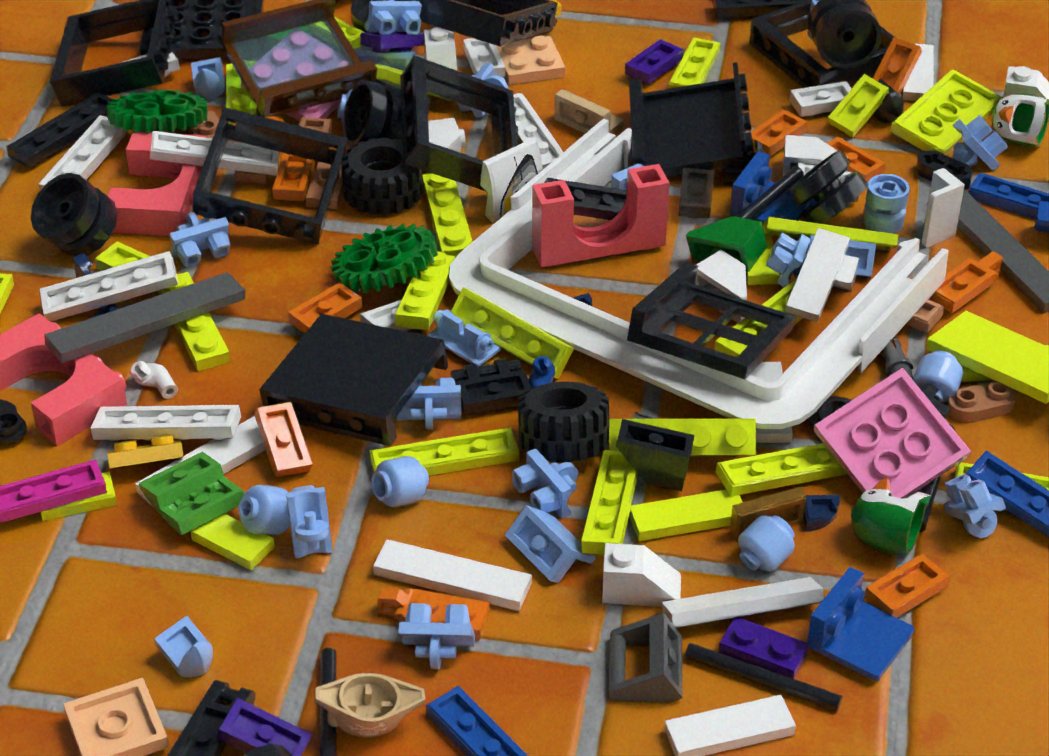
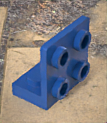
M758 151L734 182L730 216L736 217L775 184V182L770 181L772 169L768 168L770 154ZM783 193L752 220L761 221L762 226L768 217L799 221L804 210L811 204L812 199L802 206H794Z
M850 566L811 614L807 643H809L810 649L873 681H879L912 637L914 626L863 602L865 591L861 590L864 573Z

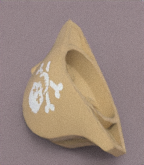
M360 673L316 687L315 699L318 705L328 711L327 722L329 725L339 726L350 735L367 738L381 736L390 732L399 724L403 717L423 705L425 702V689L381 674Z

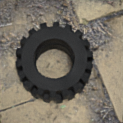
M388 138L368 139L366 142L356 143L355 147H350L347 153L343 155L344 198L346 201H349V205L352 208H358V211L362 213L369 212L370 215L383 214L384 216L390 215V213H401L403 209H410L414 206V203L420 200V195H422V170L404 164L403 143L401 140Z
M553 382L536 386L534 389L524 392V395L520 396L518 403L519 442L521 449H524L526 453L536 448L548 462L581 461L598 455L609 444V399L606 397V393L598 390L595 386L579 382Z

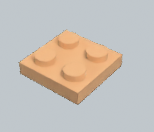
M535 36L531 39L519 40L500 47L496 46L505 65V78L508 85L565 77L566 67L551 36Z
M143 678L63 703L65 715L80 756H145L169 748L167 735Z

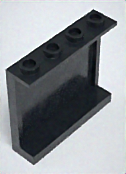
M737 62L733 63L734 78L646 93H644L641 78L629 80L632 159L634 165L649 166L659 164L666 177L748 165V151H754L751 132L746 133V131H752L750 114L746 112L750 111L748 95L743 93L748 92L746 76L745 74H739Z
M320 314L259 389L263 407L291 402L299 425L391 446L397 438L394 423L397 415L432 368L442 370L448 368L445 343L442 339Z

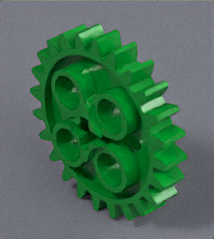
M167 89L162 91L153 90L152 92L143 90L140 94L131 92L128 96L120 95V98H113V102H108L107 106L110 125H115V128L123 127V131L133 129L134 133L145 132L148 134L153 131L163 132L168 130L175 132V129L187 130L186 127H196V124H203V120H207L208 106L205 98H200V95H192V92L182 94L181 90Z
M401 224L393 229L392 225H389L384 231L377 228L375 233H364L362 239H352V245H343V251L336 252V258L331 260V270L337 283L341 282L349 289L351 288L353 292H357L361 288L363 293H367L371 288H375L378 292L383 286L387 285L391 289L394 287V283H406L407 277H418L417 271H426L428 269L426 264L434 263L433 257L438 256V248L431 230H425L424 226L417 228L416 224H412L406 228L405 224Z

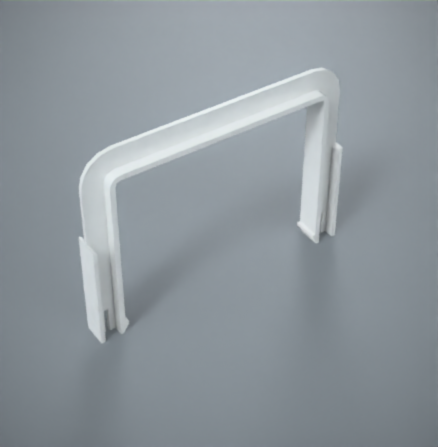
M602 119L511 196V210L460 252L450 264L449 282L457 295L460 294L463 287L468 288L570 345L575 350L727 418H756V428L784 429L798 425L812 416L857 366L859 373L864 371L888 344L890 339H893L945 281L948 250L942 248L913 279H910L926 261L927 255L919 252L920 239L915 238L901 242L894 257L774 382H765L751 375L744 380L627 341L629 322L509 271L511 267L532 250V185L544 183L548 177L604 187L611 181V175L631 167L632 129L627 128L616 138V135L609 133V120Z

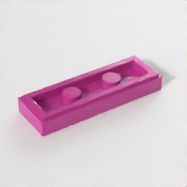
M88 461L0 486V523L107 493L106 484L97 461Z

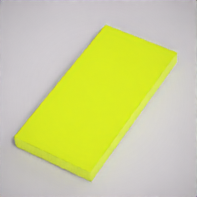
M952 69L892 123L889 131L923 151H937L947 156L954 149L956 143L963 141V136L953 127V124L960 119L967 125L979 115L985 120L991 114L992 107L996 106L997 102L1003 97Z
M964 311L927 339L926 349L929 351L948 352L957 359L960 365L1045 404L1049 402L1048 346L968 311Z

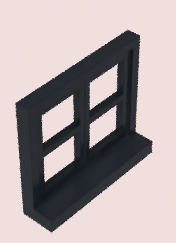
M688 262L680 266L632 308L627 341L744 380L794 329L796 319L794 315L695 284L698 265ZM695 301L726 312L713 322L684 311ZM735 315H739L767 324L768 326L756 336L726 326V324ZM673 321L704 331L694 343L661 332ZM715 335L747 345L738 357L704 346Z

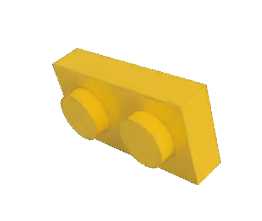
M173 435L151 438L152 445L137 447L136 441L115 443V450L108 451L107 453L109 468L184 457L181 440L174 441Z

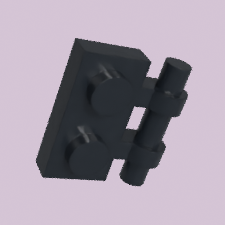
M505 358L496 359L493 364L475 366L473 363L464 365L463 369L450 371V376L454 379L455 384L461 385V407L464 415L518 406L520 396L524 395V392L532 389L525 370H521L519 359L506 361Z

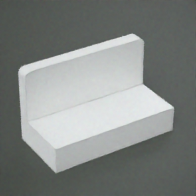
M944 168L933 172L922 244L926 248L956 235L965 184Z

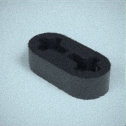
M923 151L918 155L916 173L919 176L932 182L933 172L944 168L965 184V190L969 189L973 174L970 166L937 151Z

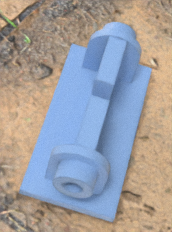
M438 310L435 313L433 320L436 322V328L427 334L428 337L444 340L446 349L471 364L474 363L475 366L482 365L501 350V347L494 344L489 333L482 332L469 323L463 326V320L453 315L449 310Z

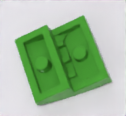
M200 452L139 483L140 490L155 510L181 535L238 507L244 495L243 489L224 477L221 464L204 452Z

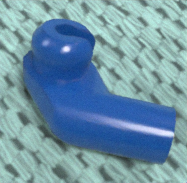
M540 356L533 361V370L529 376V383L532 389L539 385L552 383L555 375L554 364L548 357Z

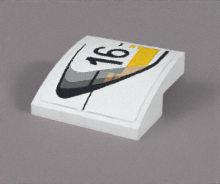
M534 138L483 161L480 185L488 192L485 216L492 223L498 221L511 210V196L543 170L538 142Z

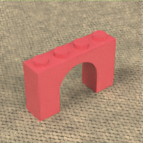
M133 132L126 148L129 175L165 177L174 181L166 186L155 189L111 187L108 196L115 202L117 209L116 226L112 233L170 236V233L177 231V226L186 224V214L192 212L193 193L203 166L150 159L152 132L148 134L145 132ZM189 135V136H197V137L207 138V136H202V135Z
M655 164L628 169L626 201L622 210L612 220L596 227H581L573 224L574 198L565 180L532 185V249L540 267L556 266L564 263L666 246L670 183L661 166Z
M38 313L0 334V391L38 372L57 371L70 375L71 377L65 383L31 402L36 429L56 446H59L91 427L100 407L127 406L125 395L127 386L122 375L117 371L113 372L103 364L96 354L92 355L90 353L61 363L45 345L44 334L61 328L57 323L50 322Z

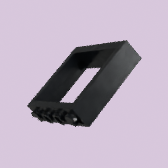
M137 0L68 16L50 84L61 106L82 102L97 92L109 96L162 84L165 71L168 70V56L172 52L171 41L175 37V22L178 21L177 9L172 7L169 0ZM153 28L147 57L81 72L89 42Z
M411 0L419 1L422 5L420 12L421 22L499 47L552 31L557 23L555 15L558 2L551 0Z
M811 0L751 19L749 44L802 88L844 81L853 88L864 74L873 79L893 37L896 38L880 26L882 30L881 43L876 53L866 63L855 68L839 69L831 67L826 69L787 37L808 29Z
M414 55L400 76L404 164L486 191L480 185L483 160L429 142L427 92L491 114L494 156L518 145V126H516L515 120L516 107H514L513 91Z
M224 107L193 193L192 212L208 219L226 217L229 223H233L236 226H245L265 231L269 234H278L297 239L301 242L319 245L341 172L342 159L346 152L348 138ZM228 139L330 164L331 167L315 218L210 192ZM330 147H333V148H337L338 150L336 151V150H332V149H329V148H330Z

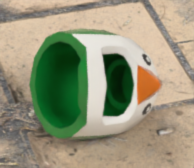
M1014 94L1004 97L997 102L996 106L992 107V126L1002 139L1012 144L1025 147H1039L1048 126L1049 99L1029 94Z
M888 477L879 480L872 489L864 491L860 495L855 506L851 509V522L855 534L863 543L874 550L891 555H907L911 552L917 540L925 508L929 506L931 495L917 492L909 498L893 497Z

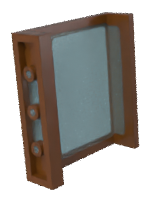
M311 0L222 23L221 44L262 117L279 116L341 99L342 94L347 95V92L353 89L362 79L376 82L377 67L373 60L364 63L360 61L334 17L335 0Z

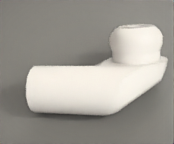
M137 361L132 365L130 374L138 384L158 388L165 399L173 398L177 394L178 387L167 369L162 365L146 364L144 361Z

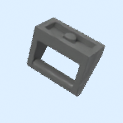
M665 613L616 628L610 632V699L614 701L669 703L683 698L682 636ZM626 645L650 646L648 674L625 681Z

